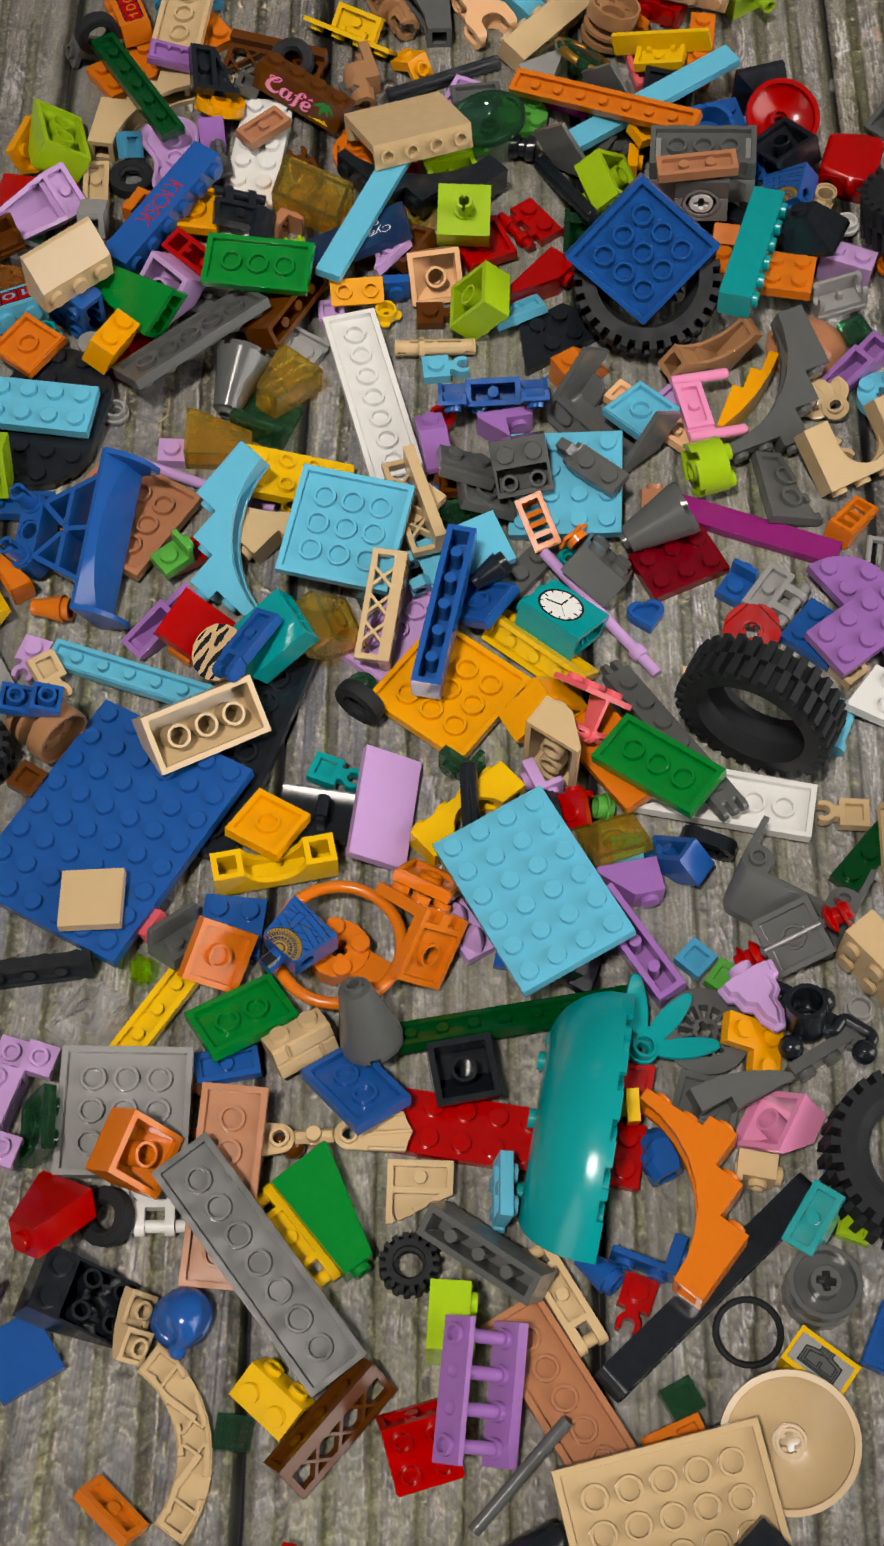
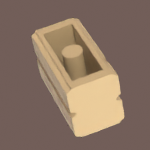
M317 1007L312 1010L303 1011L296 1019L283 1026L273 1028L269 1034L260 1038L271 1065L282 1080L339 1048L330 1023Z

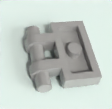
M770 562L742 599L741 604L758 605L760 603L768 606L777 615L780 629L782 630L785 625H789L795 618L794 613L798 607H803L806 603L811 587L806 583H802L799 588L792 585L796 575ZM783 595L790 600L786 606L779 603Z

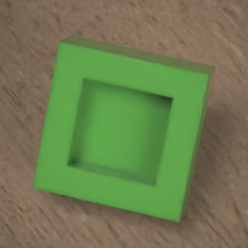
M720 957L705 978L703 985L718 991L730 980L728 972L735 965Z

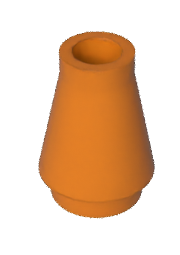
M66 594L31 600L30 612L32 616H40L61 623L72 621L75 617V612L69 609L71 598Z

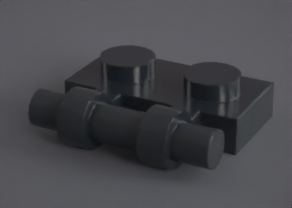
M215 185L213 189V196L215 198L213 201L212 224L250 231L253 211L257 207H266V196L257 194L256 191L250 189L246 192L234 189V186L225 185L224 187Z

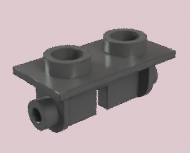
M218 138L213 139L210 143V149L220 153L224 170L220 178L233 175L230 154H225L224 141Z

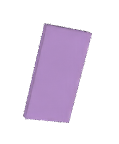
M412 576L407 579L392 667L421 637L432 592L431 590L413 598L408 580L414 578ZM387 603L382 606V607L385 609V611H386ZM378 609L368 622L374 629L384 622L385 616ZM367 627L365 635L370 632ZM380 631V632L378 633V635H379L380 638H381V635H382V631ZM357 632L338 652V657L378 684L389 671L380 670L378 663L354 659L358 637ZM374 636L363 644V653L378 654L380 644Z
M368 744L363 748L345 856L392 871L407 862L422 762Z

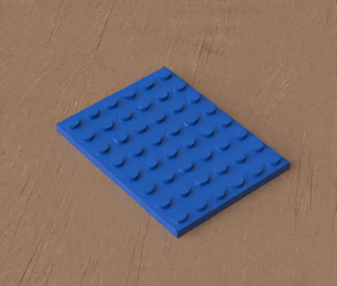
M106 699L89 720L82 735L78 734L50 770L45 782L32 798L29 797L1 833L0 907L81 950L90 949L92 956L116 968L139 936L138 932L152 912L158 909L250 783L254 773L252 769L216 753L161 776L142 748L132 719L140 715ZM125 868L126 885L122 929L59 932L57 919L62 871Z

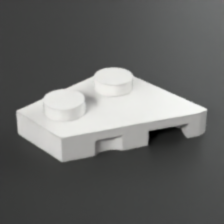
M876 664L868 670L863 677V681L855 687L854 693L845 701L846 707L844 710L884 727V667Z

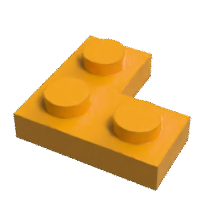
M733 1010L724 1012L720 1043L747 1052L746 1071H780L781 1055L778 1051V1044L783 1037L784 1030L775 1034L761 1026L754 1017Z

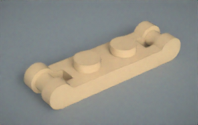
M537 1244L529 1249L522 1248L538 1259L543 1256L548 1262L546 1264L557 1271L543 1300L579 1357L582 1358L589 1353L588 1349L596 1344L602 1346L608 1342L609 1338L560 1257L541 1248ZM586 1323L590 1332L581 1337L576 1329Z

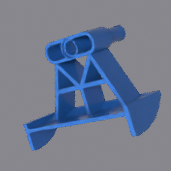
M103 447L96 475L50 498H47L40 492L30 491L22 483H15L10 488V491L13 493H9V497L22 505V511L15 541L9 536L1 538L0 545L2 547H0V553L10 558L15 568L20 569L32 579L42 578L49 569L72 581L74 587L69 609L101 630L129 629L130 622L114 613L142 476L160 475L161 469L137 455ZM59 523L64 529L57 533Z

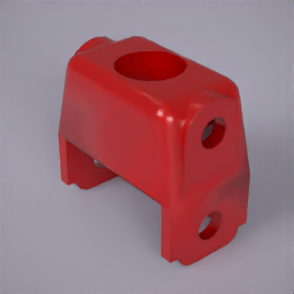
M831 134L820 164L817 185L820 183H830L837 188V198L860 204V192L856 189L861 188L863 181L867 180L870 174H875V170L878 169L884 151L882 139L864 134Z

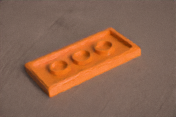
M610 704L597 729L598 732L606 735L622 719ZM586 711L574 718L575 721L584 725ZM579 737L581 744L580 762L627 815L653 798L592 762L591 754L599 745L593 742L590 744L583 742L581 737Z

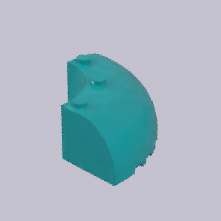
M615 991L589 994L567 1006L555 1020L549 1033L546 1052L539 1051L536 1070L542 1071L537 1108H530L527 1128L533 1129L524 1183L517 1182L515 1192L520 1203L519 1225L531 1241L558 1256L595 1265L603 1227L604 1201L607 1202L611 1176L610 1168L613 1167L616 1149L617 1123L620 1121L623 1103V1080L627 1074L629 1047L632 1035L630 1023L634 1016L635 994Z

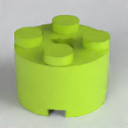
M712 436L682 445L686 449L681 451L683 474L686 482L692 481L694 488L689 490L694 498L698 499L724 492L737 485V478L735 472L731 470L729 461L733 458L729 443L723 444L718 436Z

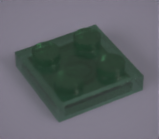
M44 1083L22 1104L20 1137H23L25 1143L19 1150V1167L32 1169L57 1146L59 1132L58 1129H55V1117L60 1109V1098L56 1097L57 1085Z

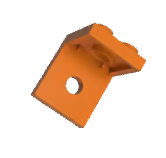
M379 881L374 893L414 915L389 975L397 980L439 991L469 921L451 912L452 906L450 904L447 905L436 899L432 901L430 896L417 890L412 892L410 887L397 881H393L392 885ZM430 948L429 954L423 959L425 952Z

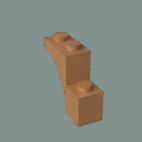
M750 316L749 318L740 317L734 324L712 338L694 344H674L658 361V364L669 382L670 376L706 371V369L727 368L730 371L763 335Z

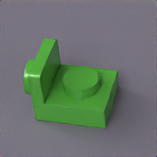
M176 528L171 531L172 541L149 555L152 564L167 580L195 562L193 553L195 546L192 540L186 534L182 536Z

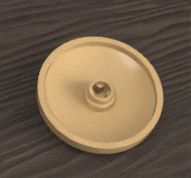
M782 1368L766 1371L754 1376L733 1394L723 1412L720 1425L753 1416L758 1417L784 1517H805L820 1513L834 1505L846 1494L853 1484L861 1464L862 1435L857 1417L851 1405L835 1386L811 1372Z

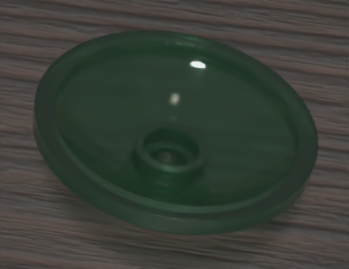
M503 90L477 92L468 96L456 106L471 122L473 148H494L509 142L522 130L526 121V110L523 102L516 95Z

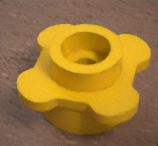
M384 300L383 304H376L375 306L378 321L383 328L390 327L391 323L402 318L401 311L396 310V305L392 301Z

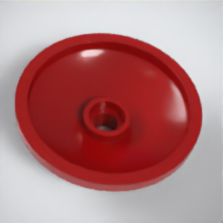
M775 78L762 83L750 96L746 106L745 119L747 126L757 125V136L775 124L774 119L780 120L783 117H787L815 135L817 134L820 125L819 106L814 95L803 84L788 78Z

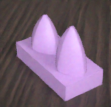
M463 899L451 902L450 905L452 907L450 911L469 921L457 948V952L465 964L469 966L492 954L495 948Z

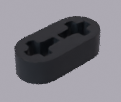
M695 825L683 826L679 836L696 838L712 859L722 862L732 861L738 847L737 842L731 837Z

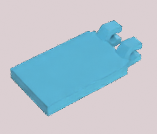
M493 510L458 524L477 528V548L470 575L492 553L496 554L499 551L503 553L510 565L516 563L517 558ZM429 538L415 542L417 547L432 544ZM408 550L410 559L409 571L421 566L424 573L408 580L413 598L432 590L441 552L413 558L411 551Z

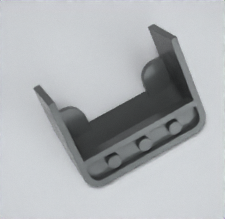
M613 62L584 69L581 72L588 84L631 93ZM588 113L590 118L595 116L594 114ZM564 122L533 131L536 139L556 168L575 177H578L574 166L597 148L626 156L629 143H635L626 132V129L582 152Z
M583 347L545 409L546 418L561 433L622 430L602 416V407L599 405L606 388L603 380L596 375V372L610 352L607 348ZM656 411L637 440L622 430L623 470L626 472L630 471L655 453L682 414L679 411Z
M765 815L744 850L722 900L723 909L728 915L753 927L752 921L809 894L769 873L774 857L767 847L761 845L770 819ZM871 869L859 893L847 887H837L830 892L826 901L809 894L819 915L822 916L821 912L824 903L831 908L836 905L835 898L838 897L842 902L848 901L856 916L877 871ZM845 922L839 925L840 932L838 933L827 927L837 949L845 931L850 928ZM836 952L820 959L819 961L830 960L835 956Z

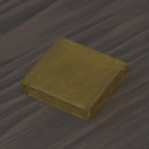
M632 812L628 815L622 813L609 817L607 821L604 819L592 822L593 825L575 830V836L595 866L654 850L653 840Z

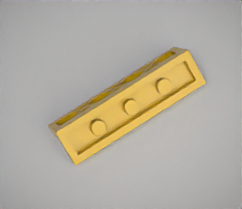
M509 609L500 615L489 630H484L481 639L539 677L555 678V672L567 676L568 672L571 671L589 680H594L600 673V670L577 655L568 660L515 624L517 615ZM575 687L579 694H581L583 690Z

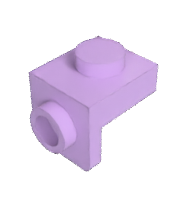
M533 757L522 761L521 773L518 774V777L526 784L525 791H530L541 785L543 789L554 791L555 795L563 793L564 779L562 775L545 781Z

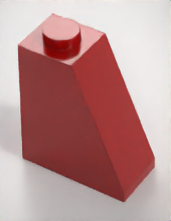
M44 1170L40 1172L8 1220L11 1243L14 1250L39 1259L96 1217L92 1188L58 1175H52V1173Z

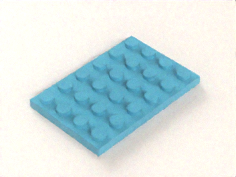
M541 785L432 844L437 856L524 997L531 995L636 935L635 928Z

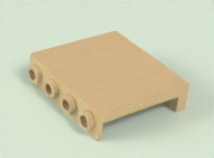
M439 91L344 114L347 139L350 142L360 139L371 151L376 171L473 147L471 122Z

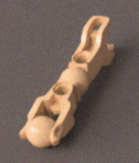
M450 0V5H452L455 12L465 23L464 38L475 50L486 46L487 30L495 29L502 34H505L507 31L512 33L515 30L517 17L511 8L501 0Z

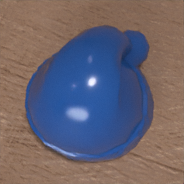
M179 1287L171 1290L156 1303L151 1315V1331L154 1333L156 1340L162 1346L168 1348L169 1356L172 1359L181 1360L187 1354L186 1349L191 1348L205 1337L212 1322L211 1303L202 1291L192 1287Z

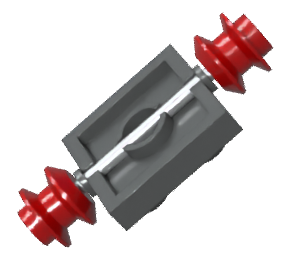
M806 894L752 921L751 924L762 945L759 946L750 940L748 941V949L743 951L740 947H736V955L733 956L734 962L738 964L744 960H749L752 965L765 961L766 957L772 959L779 972L778 978L781 979L838 951L827 927L838 933L840 932V924L845 922L852 926L851 919L855 917V914L847 900L842 902L836 897L835 906L830 908L825 903L823 904L822 916H820L810 895Z

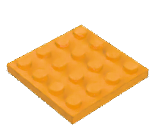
M457 630L441 700L412 695L410 679L420 638L372 690L384 703V714L460 765L500 721L498 715L506 708V703L518 696L525 688V684L532 678Z

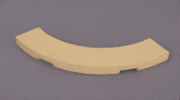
M158 1343L137 1373L158 1393L170 1414L176 1437L177 1469L169 1497L154 1524L180 1545L184 1546L199 1521L209 1493L213 1468L212 1433L203 1400L194 1382L179 1361L172 1359L169 1356L168 1350Z

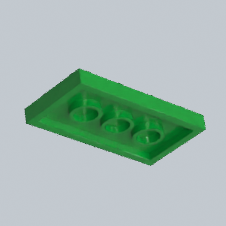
M209 232L200 283L202 286L308 297L316 246L314 242Z
M629 713L624 715L591 754L592 762L689 819L695 815L727 775L726 768Z

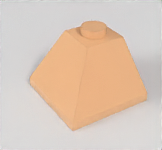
M444 246L406 253L412 307H416V302L449 303L451 301V287L462 279L459 246Z

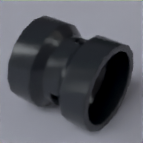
M512 132L508 146V158L517 159L521 156L525 161L533 162L537 146L536 137L529 135L522 138L519 133Z

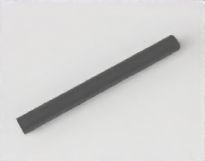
M561 1416L468 1526L478 1537L573 1426L563 1416Z

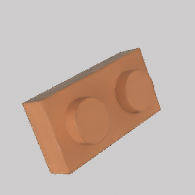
M274 105L237 128L236 137L254 151L292 126L291 118Z

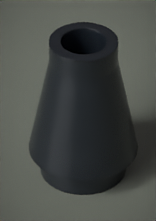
M499 551L496 554L492 553L469 578L477 590H480L484 586L509 577L508 573L513 568L503 553Z

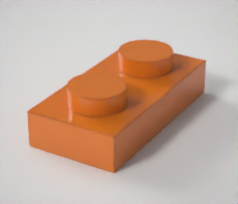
M102 1474L81 1486L73 1496V1499L118 1546L129 1545L144 1534L149 1526V1523Z

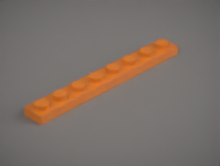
M520 67L517 68L508 87L511 95L651 128V125L695 126L700 124L703 117L702 111L699 109Z

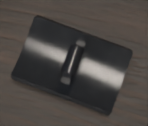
M293 783L283 784L281 799L311 814V822L296 839L332 832L335 844L347 846L356 792Z

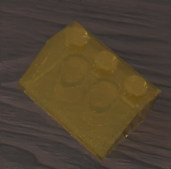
M288 154L283 157L271 192L273 210L277 213L283 207L290 211H295L304 217L305 226L321 233L341 226L354 205L353 183Z

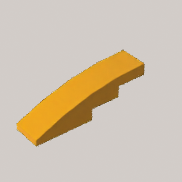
M769 350L762 370L751 367L744 387L732 385L716 428L741 424L754 410L766 392L775 373L779 353Z

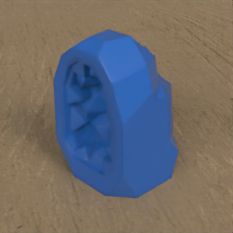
M654 1127L647 1130L640 1141L642 1148L640 1160L642 1162V1169L649 1183L654 1188L676 1179L682 1174L683 1166L679 1155L663 1129Z

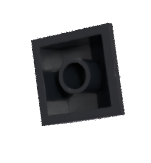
M490 1032L426 1043L428 1067L438 1108L496 1098L503 1095Z

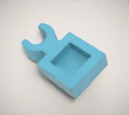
M448 354L421 356L424 385L450 383L451 376L459 379L469 377V368H460L467 366L466 356H458L454 360H449Z

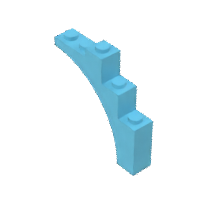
M241 440L196 492L203 499L201 505L212 515L193 536L200 543L198 549L209 559L190 582L197 587L195 592L205 601L209 602L211 600L219 605L223 603L232 612L235 613L238 610L245 616L258 604L249 590L243 571L240 549L242 524L249 500L258 482L270 465Z

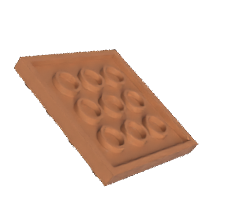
M100 461L84 478V480L98 473ZM162 474L142 476L123 569L124 575L137 582L142 578L152 565L149 555L172 541L171 531L176 528L180 532L201 506L203 499L196 492ZM59 523L57 533L64 529Z

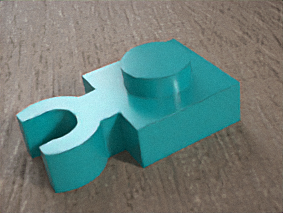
M317 751L306 774V781L329 789H335L337 784H340L345 791L356 792L357 785L350 783L349 780L352 778L358 779L360 769H345V760Z

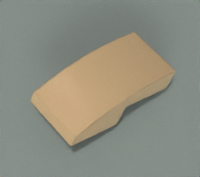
M125 1286L114 1327L113 1359L141 1367L144 1363L154 1337V1333L146 1330L159 1297Z

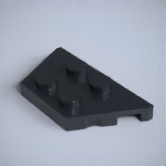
M565 303L548 309V312L520 323L518 328L526 376L549 366L551 357L573 346L582 349L599 341L597 335L593 337L589 333V326L583 325L581 313H578L576 308Z

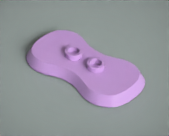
M178 116L185 125V134L164 143L149 124L143 127L141 131L142 145L152 156L154 162L153 188L194 141L198 142L199 129L192 120Z

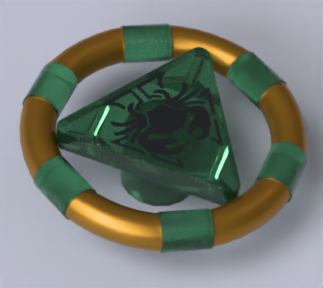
M561 36L556 38L554 42L556 50L572 63L569 70L581 79H584L581 74L583 70L610 62L591 47L569 37Z

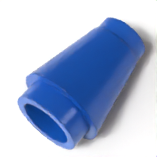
M598 1254L596 1265L574 1261V1265L578 1267L600 1294L605 1293L608 1296H612L620 1288L626 1276L621 1271V1266Z

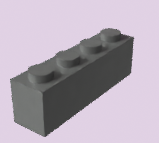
M448 1200L430 1203L416 1234L526 1306L543 1300L557 1273L555 1269Z

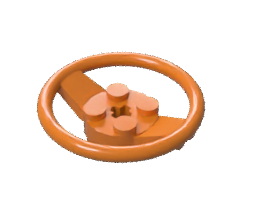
M336 880L312 885L296 894L304 904L316 897L332 893H347L360 896L378 906L388 917L394 930L395 953L393 961L390 963L370 950V939L366 932L357 924L348 920H342L339 917H331L327 921L319 917L337 934L338 948L336 950L341 949L345 951V955L339 953L337 956H334L332 952L310 966L313 975L322 983L337 987L336 984H342L350 977H364L381 996L397 980L390 976L389 972L407 930L396 907L390 901L374 893L375 889L357 882ZM284 964L274 972L281 984L299 1000L318 1008L339 1010L338 997L323 996L304 988L291 976Z

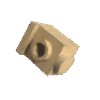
M739 1148L735 1157L734 1173L739 1177L740 1182L747 1186V1189L755 1192H765L767 1189L772 1190L773 1186H781L783 1167L778 1166V1154Z

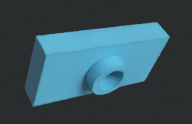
M536 293L510 303L509 317L495 327L500 332L548 312L546 303Z

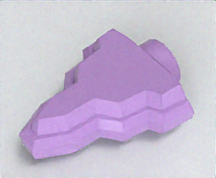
M772 959L752 965L749 960H744L732 967L728 972L730 980L717 991V994L727 1005H735L742 1014L754 1015L761 1026L775 1034L786 1028L784 1008L778 1001L781 989L776 978L779 972Z

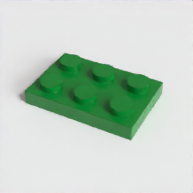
M267 973L185 1011L184 1015L186 1022L213 1063L261 1041L260 1038L269 1034L273 1028L291 1022L299 1016V1013L273 976Z

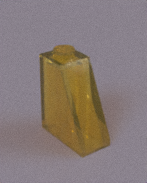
M285 343L281 344L257 383L256 406L272 418L277 419L321 391L323 369Z
M187 408L183 451L186 469L216 470L241 440L245 444L258 446V442H253L251 430L195 408Z

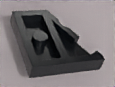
M191 43L188 48L191 92L238 100L240 90L238 87L234 88L230 81V72L226 65L222 63L221 56L216 47Z

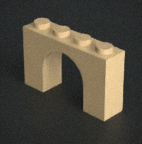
M884 395L862 406L874 430L877 441L876 452L868 463L854 461L843 453L828 421L809 428L793 437L821 498L831 494L832 498L848 492L846 486L853 483L856 488L872 481L870 478L872 474L877 473L879 477L884 475Z

